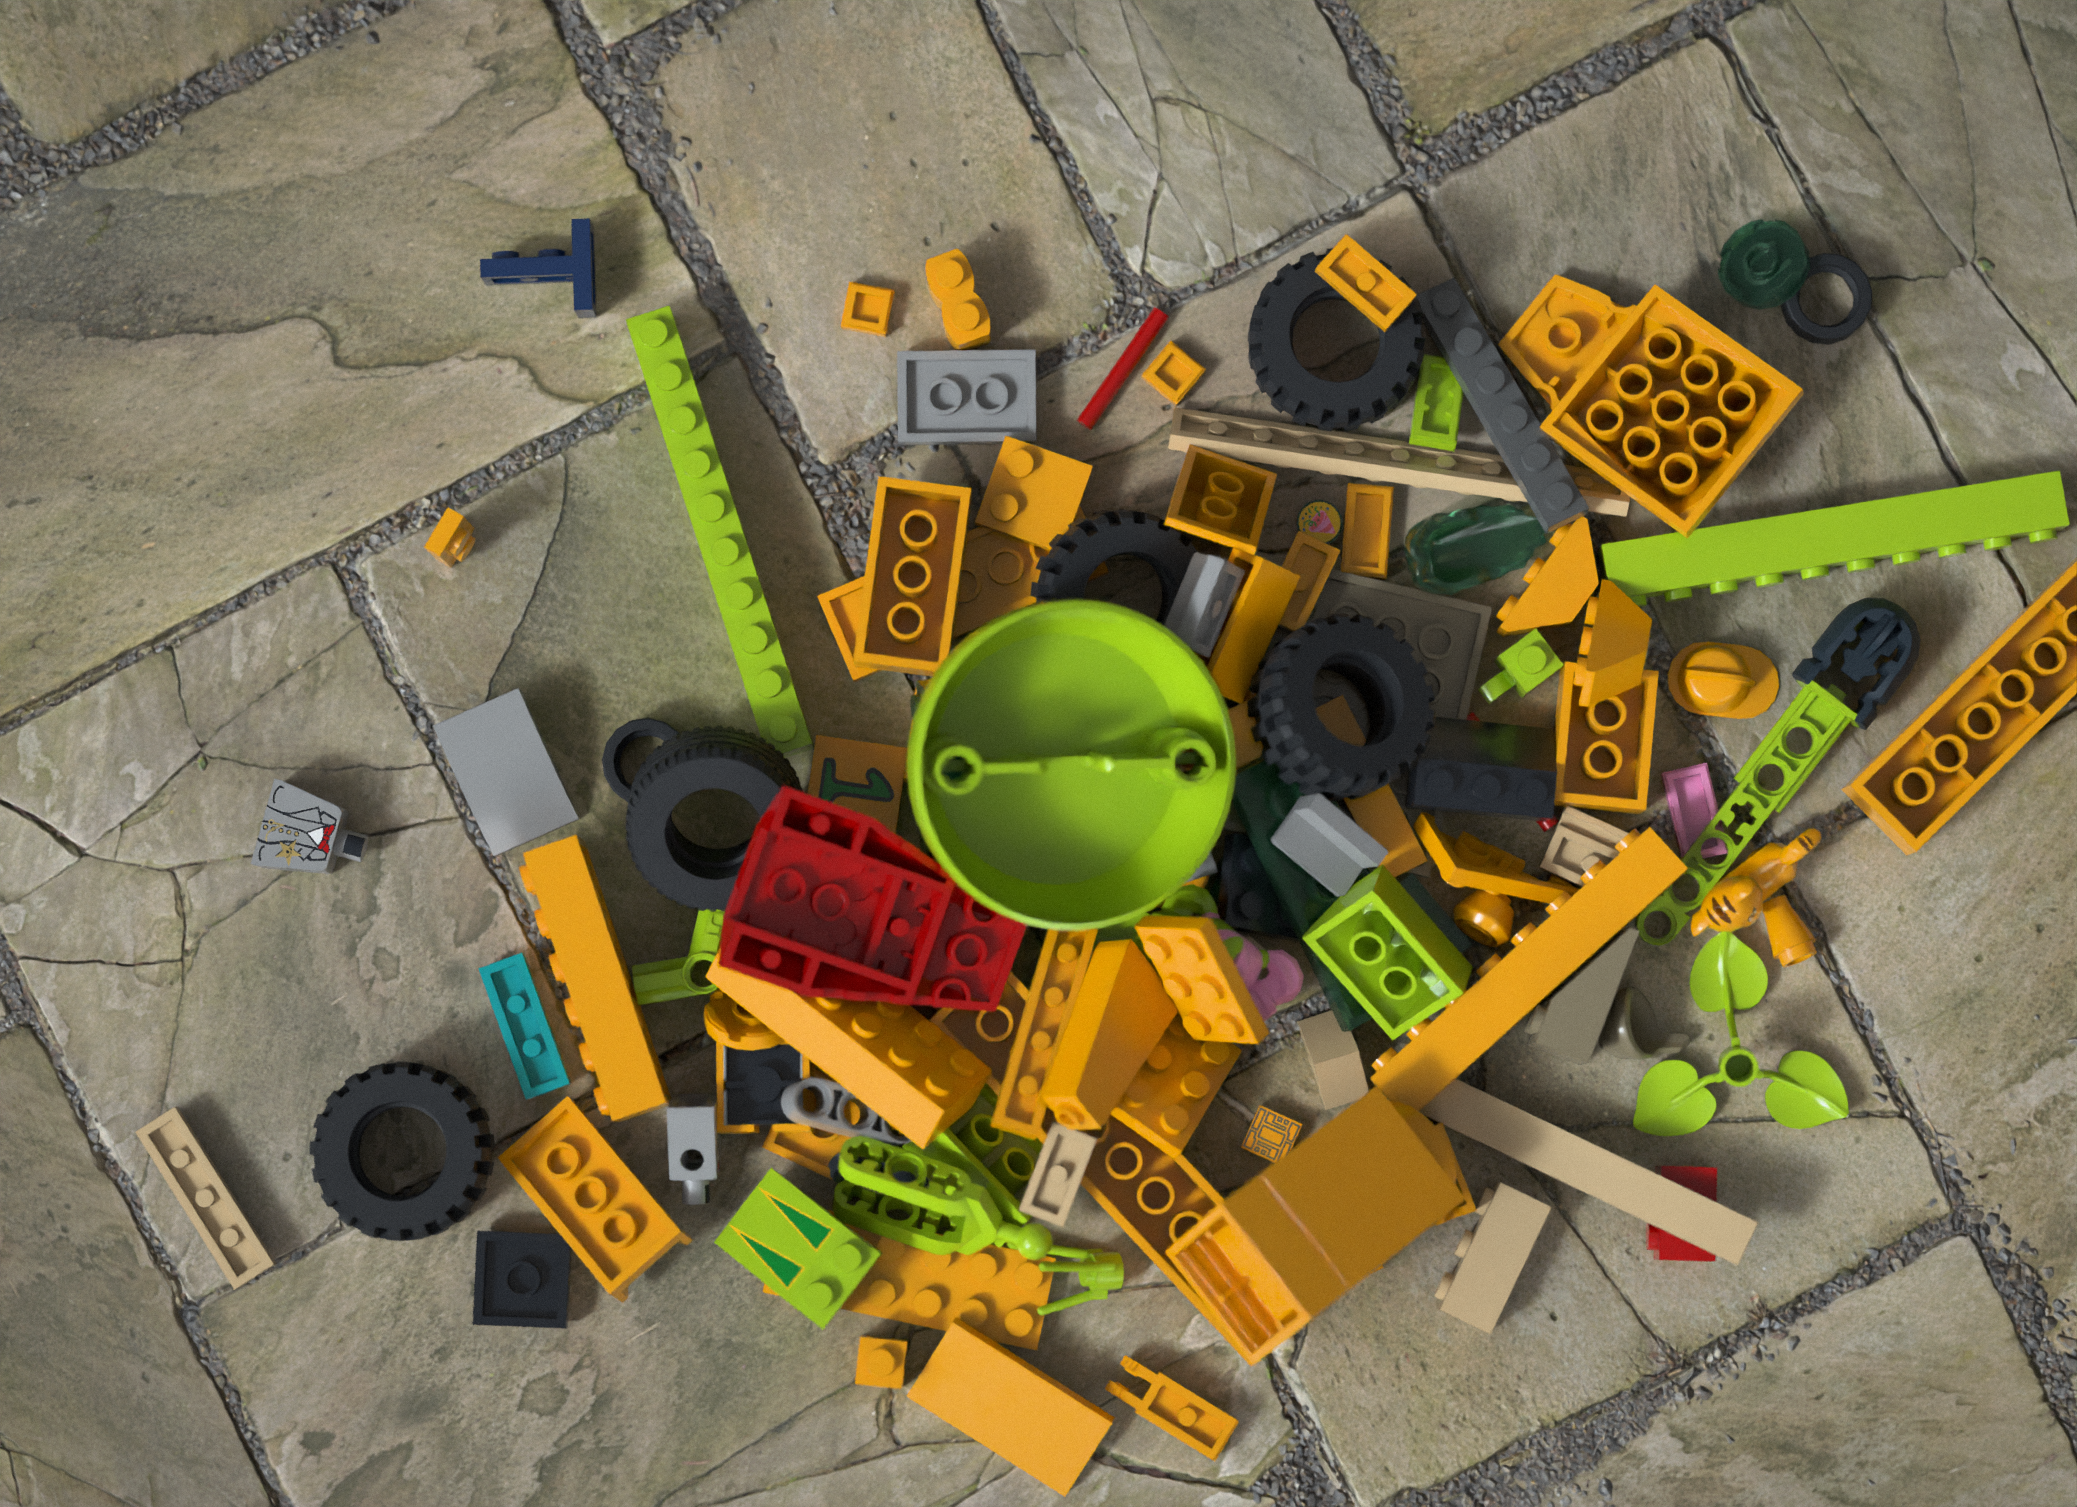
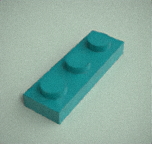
M519 953L478 968L525 1099L530 1100L570 1085V1078L525 954Z

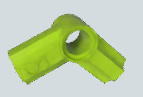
M706 909L705 911L699 910L688 956L632 965L635 994L639 1006L701 995L710 996L719 989L713 983L707 987L697 986L693 981L692 972L694 967L700 962L709 961L713 963L720 949L725 911L721 912L720 909H717L716 912H710V910Z

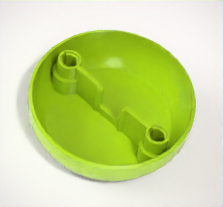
M1060 599L1039 602L1005 613L972 632L950 652L932 676L918 704L908 740L907 777L914 815L927 845L943 869L969 895L995 912L1028 925L1053 930L1078 931L1107 927L1143 914L1172 896L1193 876L1216 843L1229 812L1235 784L1236 754L1232 725L1220 690L1206 666L1187 644L1169 629L1151 618L1120 605L1097 600ZM1189 748L1193 750V752L1182 753L1184 750ZM960 755L962 758L956 760H949L951 757ZM1175 764H1194V766L1188 772L1182 773L1179 768L1175 767ZM943 771H962L959 778L951 781L948 780L946 775L941 774Z

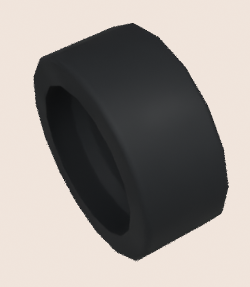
M1830 253L1807 258L1808 268L1801 285L1790 297L1781 301V309L1786 323L1797 336L1811 343L1830 345L1847 339L1864 323L1871 309L1872 289L1867 274L1855 261L1841 254ZM1822 272L1834 273L1842 277L1849 284L1853 294V307L1849 315L1840 323L1831 326L1819 325L1809 320L1803 313L1799 302L1800 290L1804 282L1812 275Z
M652 718L631 720L617 728L606 742L602 757L604 777L613 792L626 802L629 801L632 785L625 780L620 767L622 752L629 742L642 736H653L663 741L671 740L672 736L680 735V733L666 722Z

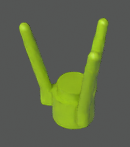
M1007 1242V1246L1010 1249H1017V1245ZM1053 1245L1048 1253L1049 1255L1077 1258L1080 1261L1041 1262L1039 1269L1041 1271L1078 1272L1080 1284L1083 1287L1089 1286V1290L1040 1306L1037 1312L1039 1315H1046L1091 1300L1107 1299L1108 1290L1120 1289L1123 1285L1124 1267L1120 1253L1103 1252L1101 1248L1082 1249Z

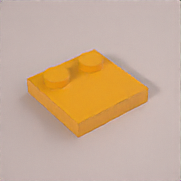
M1005 436L979 508L975 525L1051 551L1052 547L1049 545L1051 540L1057 534L1064 535L1070 530L1068 525L1075 520L1093 466Z

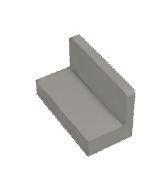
M1199 552L1194 553L1164 627L1187 644L1193 652L1209 658L1245 570L1209 554L1207 556Z
M1320 793L1301 796L1271 839L1276 847L1337 897L1344 896L1363 868L1379 866L1389 852Z

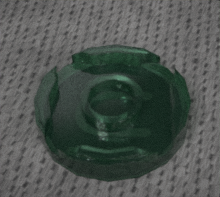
M1763 219L1751 221L1735 230L1724 243L1720 253L1722 259L1720 268L1718 267V278L1727 294L1740 305L1758 310L1777 307L1792 298L1804 284L1810 269L1809 249L1799 232L1785 221L1764 222Z

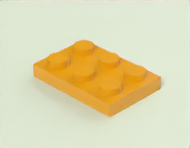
M1145 915L1134 926L1143 942L1144 951L1154 963L1163 981L1165 991L1172 998L1183 1019V1026L1193 1040L1259 1044L1269 1034L1211 918Z
M1177 1012L1111 1112V1115L1175 1159L1185 1148L1242 1050L1231 1042L1193 1040L1184 1028L1183 1019L1179 1012Z

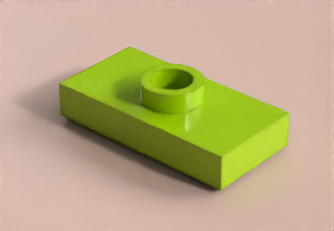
M1424 354L1418 371L1409 444L1454 451L1457 445L1464 392L1443 357Z

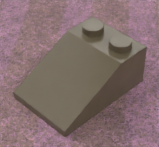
M1629 928L1620 932L1543 1002L1542 1006L1538 1004L1530 1012L1524 1028V1032L1530 1034L1527 1045L1577 1065L1589 1063L1638 937V930Z

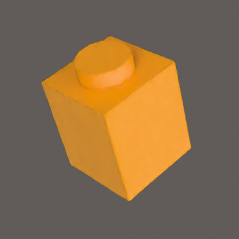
M867 1335L860 1336L855 1384L902 1389L904 1386L909 1340Z

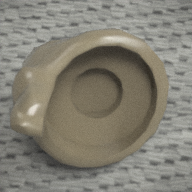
M1635 987L1623 988L1616 993L1598 1038L1600 1047L1610 1055L1620 1059L1634 1060L1654 1059L1666 1053L1681 1052L1683 1048L1690 1044L1687 1034L1662 1033L1660 1031L1648 999Z

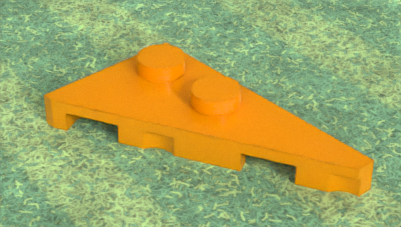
M1421 812L1413 825L1416 833L1439 868L1441 877L1454 887L1462 888L1468 886L1482 889L1492 895L1506 894L1549 904L1564 891H1567L1572 897L1580 890L1553 874L1545 882L1523 872L1522 870L1525 867L1524 860L1494 845L1486 844L1465 831H1462L1458 839L1441 832L1435 824V817L1428 813Z

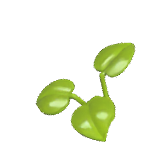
M1720 932L1702 947L1694 960L1689 978L1691 995L1701 1010L1717 1012L1725 1008L1731 1046L1724 1049L1720 1054L1718 1060L1719 1071L1705 1075L1700 1079L1695 1068L1683 1060L1667 1059L1653 1065L1643 1076L1638 1089L1633 1124L1637 1130L1656 1136H1679L1699 1130L1710 1121L1716 1111L1715 1097L1704 1086L1714 1082L1720 1083L1723 1080L1736 1087L1747 1086L1755 1078L1773 1080L1765 1091V1103L1771 1116L1778 1123L1789 1128H1812L1829 1121L1845 1118L1849 1114L1848 1100L1841 1080L1833 1068L1819 1055L1805 1050L1789 1051L1780 1059L1777 1073L1772 1070L1759 1069L1758 1062L1752 1051L1740 1045L1733 1008L1746 1010L1758 1004L1766 992L1768 975L1764 963L1757 953L1740 941L1732 932Z

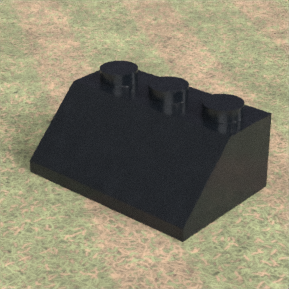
M1435 717V726L1426 731L1431 737L1429 745L1425 752L1418 755L1417 764L1408 774L1405 808L1542 822L1553 819L1557 779L1553 729Z

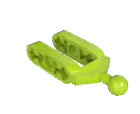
M865 1136L852 1137L841 1146L838 1168L840 1174L846 1180L838 1183L835 1187L832 1209L834 1215L846 1224L938 1255H947L957 1251L969 1256L994 1243L996 1238L1017 1245L1020 1254L1031 1260H1039L1046 1257L1053 1247L1052 1234L1042 1224L1030 1223L1020 1227L1002 1221L1003 1216L986 1188L972 1183L966 1172L957 1167ZM859 1155L867 1158V1160L862 1162V1165L853 1162L858 1159ZM881 1162L886 1163L884 1173L878 1172ZM897 1171H908L914 1174L917 1179L908 1183L900 1182L895 1179L893 1174ZM926 1177L932 1179L928 1189L924 1188ZM860 1186L866 1187V1188H868V1189H871V1190H874V1191H877V1192H880V1193H883V1194L874 1193V1192L869 1191V1190H866V1189H864V1188H862V1187H860ZM948 1186L956 1188L951 1195H946L942 1192ZM853 1196L861 1198V1201L859 1200L856 1205H850L847 1201H850ZM875 1203H879L877 1214L871 1213V1210H874ZM896 1208L902 1209L910 1215V1218L898 1221L890 1218L886 1212ZM919 1218L925 1219L921 1229H917ZM941 1226L949 1229V1231L944 1233V1236L935 1233Z

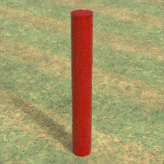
M1156 307L1153 308L1077 418L1078 423L1089 430L1094 428L1169 319L1167 314Z

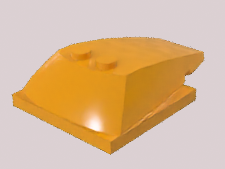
M1554 274L1498 343V346L1522 375L1550 405L1552 412L1539 426L1548 438L1687 539L1804 395L1803 389L1656 284H1654L1637 306L1632 304L1629 307H1625L1612 302L1609 296L1598 290Z

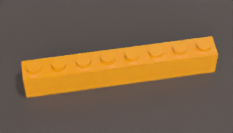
M1651 827L1642 834L1636 828L1633 829L1615 846L1620 852L1618 856L1608 865H1605L1600 859L1580 877L1585 885L1572 897L1567 891H1564L1545 909L1551 916L1539 927L1536 928L1530 922L1510 940L1516 947L1503 959L1495 953L1479 967L1476 973L1481 979L1468 990L1465 989L1464 994L1444 1006L1446 1010L1433 1022L1427 1017L1411 1028L1406 1035L1412 1041L1397 1053L1391 1047L1371 1065L1376 1070V1073L1370 1077V1080L1380 1088L1389 1101L1407 1104L1417 1111L1422 1110L1687 871L1686 865Z

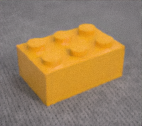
M1565 662L1559 672L1554 726L1557 766L1554 806L1641 814L1646 810L1659 671L1643 669L1640 685L1586 707L1579 705L1582 686L1573 685L1577 663Z

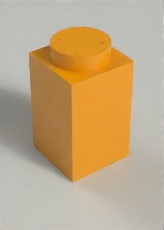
M1376 1086L1221 1202L1168 1248L1165 1253L1251 1364L1254 1365L1466 1198L1455 1185V1162L1446 1141L1437 1128L1413 1107L1401 1102L1389 1101L1380 1088Z

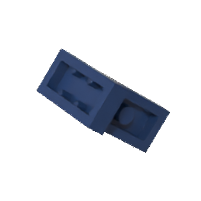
M590 218L571 219L572 256H565V251L561 249H544L538 251V257L519 258V252L516 251L493 252L492 259H480L481 279L486 286L573 282L574 311L577 317L597 318L594 226Z

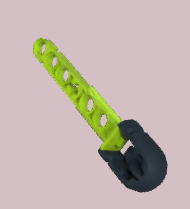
M1864 598L1849 604L1834 618L1812 647L1813 658L1803 659L1793 671L1792 676L1799 686L1802 687V690L1733 779L1739 784L1680 859L1688 868L1684 874L1693 876L1698 882L1699 890L1696 897L1690 901L1683 902L1675 897L1672 890L1673 884L1636 918L1635 928L1639 931L1638 936L1644 942L1650 945L1661 946L1669 943L1677 936L1690 919L1685 913L1700 906L1708 892L1724 875L1771 812L1775 810L1779 814L1848 724L1867 730L1877 717L1876 706L1886 705L1908 677L1919 657L1921 639L1916 622L1900 605L1885 598ZM1860 621L1864 622L1862 627L1856 633V631L1853 628ZM1858 634L1861 641L1854 650L1846 647L1842 651L1845 662L1840 670L1856 683L1864 676H1874L1877 672L1881 677L1870 691L1860 696L1857 709L1852 711L1843 703V699L1847 694L1832 683L1827 689H1824L1814 682L1813 679L1819 672L1825 671L1831 664L1830 657L1840 644L1852 642ZM1896 648L1898 649L1893 660L1880 664L1878 669L1874 667L1873 664L1880 655L1890 657ZM1795 727H1802L1811 734L1812 745L1804 754H1795L1787 747L1786 736ZM1774 764L1783 772L1784 781L1781 787L1775 791H1767L1759 785L1758 772L1764 765ZM1748 802L1752 806L1749 814L1754 820L1750 825L1743 822L1735 829L1733 833L1741 836V840L1736 845L1728 834L1716 830L1715 826L1721 820L1724 827H1728L1735 817V814L1730 810L1732 805L1743 806ZM1712 837L1721 839L1727 847L1725 859L1716 865L1705 862L1701 855L1702 844ZM1654 911L1665 913L1670 920V929L1661 938L1650 937L1644 929L1646 916Z

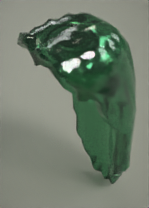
M1512 504L1501 506L1480 505L1467 509L1435 513L1414 524L1405 536L1404 553L1408 564V573L1416 587L1424 592L1436 595H1453L1463 589L1474 587L1490 580L1500 579L1510 571L1526 567L1528 560L1533 557L1535 549L1546 543L1545 531L1536 516H1528L1523 510L1517 509Z

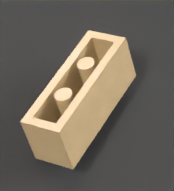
M1496 1182L1493 1190L1485 1187L1476 1204L1477 1211H1474L1481 1215L1474 1231L1471 1232L1465 1229L1454 1251V1255L1461 1258L1453 1274L1445 1271L1435 1290L1434 1297L1440 1299L1436 1309L1491 1335L1551 1207L1501 1182Z

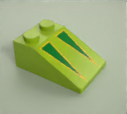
M772 1167L714 1241L721 1249L822 1329L828 1326L882 1255L880 1250Z

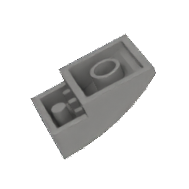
M519 688L433 725L461 790L494 857L579 820L545 739L539 731L523 692Z

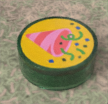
M1326 500L1308 502L1301 508L1296 519L1297 533L1301 531L1329 545L1338 538L1343 525L1342 516L1338 508Z

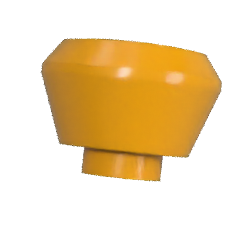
M1475 890L1454 907V922L1463 933L1473 940L1489 947L1501 946L1508 943L1511 937L1514 911L1509 906L1511 900L1505 894L1492 895L1484 890Z

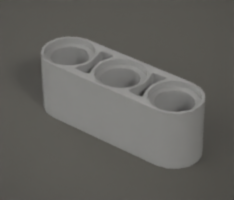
M808 1078L790 1084L784 1090L781 1097V1107L788 1119L796 1123L851 1138L856 1136L870 1137L893 1146L911 1142L903 1133L899 1137L894 1135L889 1130L888 1122L839 1083L820 1078ZM804 1088L810 1090L816 1099V1106L812 1113L804 1111L799 1103V1095ZM848 1100L854 1102L860 1111V1118L855 1125L849 1123L843 1113L845 1103Z

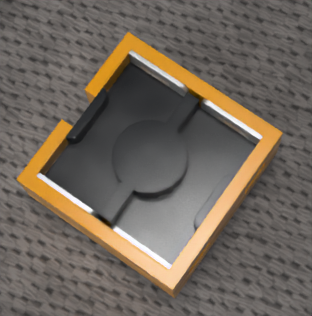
M716 1041L718 1133H759V1126H773V1131L777 1133L815 1132L814 1127L802 1125L788 1119L781 1107V1097L784 1090L790 1084L814 1078V1063L786 1041L771 1048L753 1051L733 1049ZM806 1088L799 1095V1103L804 1111L812 1113L815 1108V1096Z

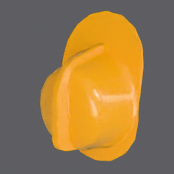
M1718 642L1693 643L1680 650L1672 660L1668 671L1669 690L1675 701L1685 710L1699 715L1733 719L1754 718L1765 712L1772 705L1779 689L1778 672L1771 659L1760 650L1744 645Z

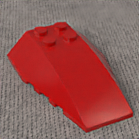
M783 785L756 825L726 907L718 966L806 997L843 998L854 1001L868 1000L891 1002L893 1004H918L941 1008L996 1012L1027 924L1001 915L978 902L963 890L938 862L886 828V826L873 817Z

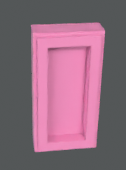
M1707 763L1661 773L1680 858L1685 855L1691 844L1718 811ZM1720 820L1715 829L1724 832ZM1709 838L1701 846L1703 859L1727 854L1726 844L1719 838Z

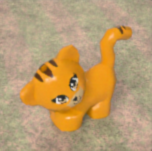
M1808 828L1787 846L1783 843L1771 842L1755 849L1738 867L1720 878L1702 900L1701 908L1692 915V935L1698 936L1707 927L1717 932H1733L1753 925L1761 914L1763 901L1778 891L1785 883L1790 882L1796 877L1797 862L1821 842L1820 831Z

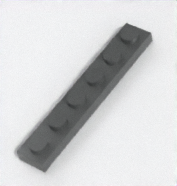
M1452 278L1418 294L1415 299L1419 300L1423 311L1421 320L1426 325L1432 339L1545 533L1547 534L1587 515L1589 506L1548 436L1539 428L1541 424L1456 279Z

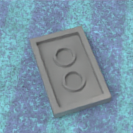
M1036 350L897 351L898 445L1003 444L1005 436L1029 444H1037Z

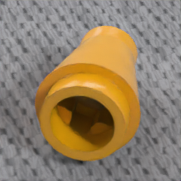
M1786 895L1775 897L1763 903L1762 912L1766 922L1773 958L1779 959L1783 968L1801 963L1817 953L1813 944L1816 942V938L1792 908Z

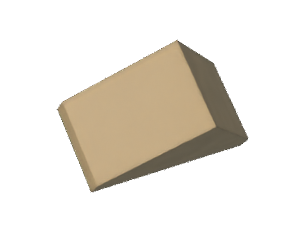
M1342 1007L1297 1021L1325 1110L1359 1100L1368 1093L1369 1090L1359 1050Z

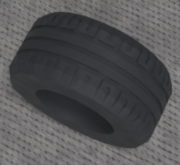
M704 726L702 729L697 727L691 732L686 730L680 735L672 736L671 740H665L661 746H657L653 753L646 757V761L642 762L640 770L635 775L626 814L627 846L631 852L633 862H636V868L642 872V877L649 881L648 884L653 888H657V892L661 895H666L667 899L671 901L676 900V903L681 906L687 905V908L691 909L697 907L700 911H705V909L710 910V912H716L717 909H720L721 912L725 911L752 837L737 846L724 849H712L697 845L684 837L672 821L673 808L681 799L695 791L719 788L735 792L744 797L754 806L761 819L783 785L804 793L800 785V779L796 776L795 769L790 766L789 760L783 757L784 754L779 750H775V746L771 743H766L765 739L761 737L756 738V735L751 732L746 733L742 729L737 731L729 726L727 728L722 726H716V728Z

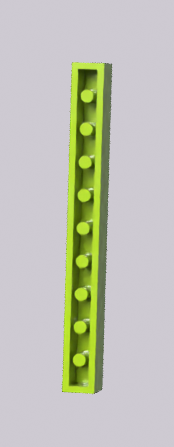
M670 305L625 319L760 736L766 740V743L774 745L775 750L782 752L784 758L814 749L807 722Z
M2059 470L1695 529L1688 539L1681 533L1675 532L1606 543L1598 548L1597 553L1602 579L1612 581L1635 604L1642 607L1647 605L1646 598L1664 595L1665 602H1676L1693 598L1692 590L1710 588L1711 595H1719L1738 591L1737 583L1754 580L1757 588L1769 587L1784 583L1783 576L1801 573L1802 580H1812L1827 577L1830 575L1829 568L1847 566L1848 573L1862 572L1874 569V561L1892 558L1893 566L1911 564L1921 561V553L1938 551L1939 558H1949L1966 554L1965 546L1983 544L1984 551H1992L2011 547V539L2029 536L2030 544L2042 543L2058 539L2057 532L2069 526L2070 523Z

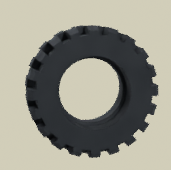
M1330 248L1327 249L1326 254L1316 256L1313 251L1300 256L1299 262L1293 265L1287 263L1278 270L1277 276L1272 282H1267L1260 293L1257 304L1254 306L1249 325L1247 340L1249 343L1248 359L1250 369H1253L1255 372L1257 386L1261 393H1267L1272 400L1271 405L1277 411L1289 413L1293 416L1292 421L1302 426L1310 423L1317 425L1318 430L1332 431L1333 428L1344 427L1345 431L1359 429L1360 424L1366 422L1373 424L1382 419L1387 411L1391 408L1395 409L1404 399L1405 394L1412 387L1422 364L1425 353L1423 349L1426 340V325L1422 324L1421 315L1423 311L1419 300L1414 299L1386 332L1377 326L1380 339L1378 355L1372 366L1364 374L1351 381L1331 382L1309 373L1298 361L1293 348V331L1297 320L1307 308L1317 302L1334 299L1348 301L1315 273V268L1333 249ZM1380 259L1379 262L1391 271L1392 266ZM1403 276L1399 278L1406 286L1411 288Z
M1124 509L1117 511L1103 510L1092 513V517L1087 519L1079 518L1068 525L1070 530L1064 535L1057 534L1049 543L1050 547H1052L1047 557H1040L1035 568L1041 570L1038 583L1032 582L1030 596L1036 597V603L1060 599H1084L1087 582L1093 571L1103 561L1113 556L1133 555L1149 563L1159 577L1162 588V604L1155 622L1162 626L1165 625L1194 553L1201 551V548L1193 538L1183 535L1182 530L1165 525V520L1160 519L1159 516Z
M1346 613L1331 614L1325 619L1319 617L1310 621L1277 642L1272 650L1265 653L1258 663L1260 671L1252 676L1249 689L1256 696L1248 700L1247 705L1248 716L1255 717L1256 725L1250 728L1254 742L1261 740L1266 750L1261 755L1268 766L1275 763L1281 771L1278 773V777L1288 785L1295 781L1300 784L1299 791L1308 796L1322 792V796L1328 801H1340L1345 797L1350 800L1363 797L1410 771L1417 764L1418 755L1426 751L1431 740L1430 734L1426 733V731L1435 726L1436 712L1429 709V703L1435 700L1433 686H1427L1424 675L1428 674V671L1423 661L1417 663L1413 658L1411 652L1414 651V648L1406 639L1399 642L1393 637L1396 631L1384 623L1376 627L1372 626L1373 619L1371 617L1357 614L1350 619V616ZM1319 669L1330 670L1343 675L1363 695L1370 716L1369 734L1364 746L1352 745L1338 739L1320 720L1313 701V684Z
M396 1062L389 1064L381 1063L369 1067V1070L360 1074L355 1073L344 1081L345 1085L330 1094L325 1101L328 1105L323 1114L317 1115L313 1125L317 1130L315 1140L310 1141L309 1155H314L315 1168L311 1169L314 1183L320 1184L323 1194L320 1196L328 1207H333L339 1214L337 1218L347 1226H353L361 1230L362 1234L373 1238L387 1239V1241H409L438 1235L449 1230L450 1226L458 1221H462L471 1213L470 1209L476 1201L481 1200L487 1189L485 1184L488 1176H492L495 1163L492 1162V1148H495L494 1134H490L487 1123L490 1119L486 1110L480 1107L475 1099L477 1096L468 1086L462 1085L456 1080V1077L446 1071L433 1068L432 1066L412 1062ZM397 1107H411L429 1115L442 1130L446 1142V1160L438 1178L425 1190L408 1196L392 1195L377 1188L367 1178L360 1162V1143L367 1126L381 1113Z

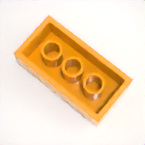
M878 476L853 657L855 667L932 677L950 654L971 510V488Z

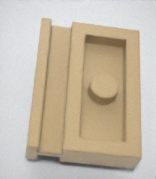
M1566 806L1538 868L1583 887L1585 883L1580 877L1600 859L1605 865H1608L1620 854L1615 846L1629 833Z

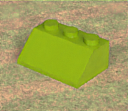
M1381 865L1352 885L1344 896H1340L1305 932L1302 938L1392 1040L1464 994L1473 968L1384 865Z
M985 1083L972 1108L928 1146L922 1149L911 1141L902 1147L910 1152L965 1171L972 1183L986 1188L1003 1216L1002 1221L1022 1227L1032 1215L1020 1211L1019 1208L1044 1144L1038 1138L1033 1140L990 1126L998 1095ZM948 1186L945 1192L951 1195L956 1188ZM996 1238L994 1243L1000 1248L1006 1241Z

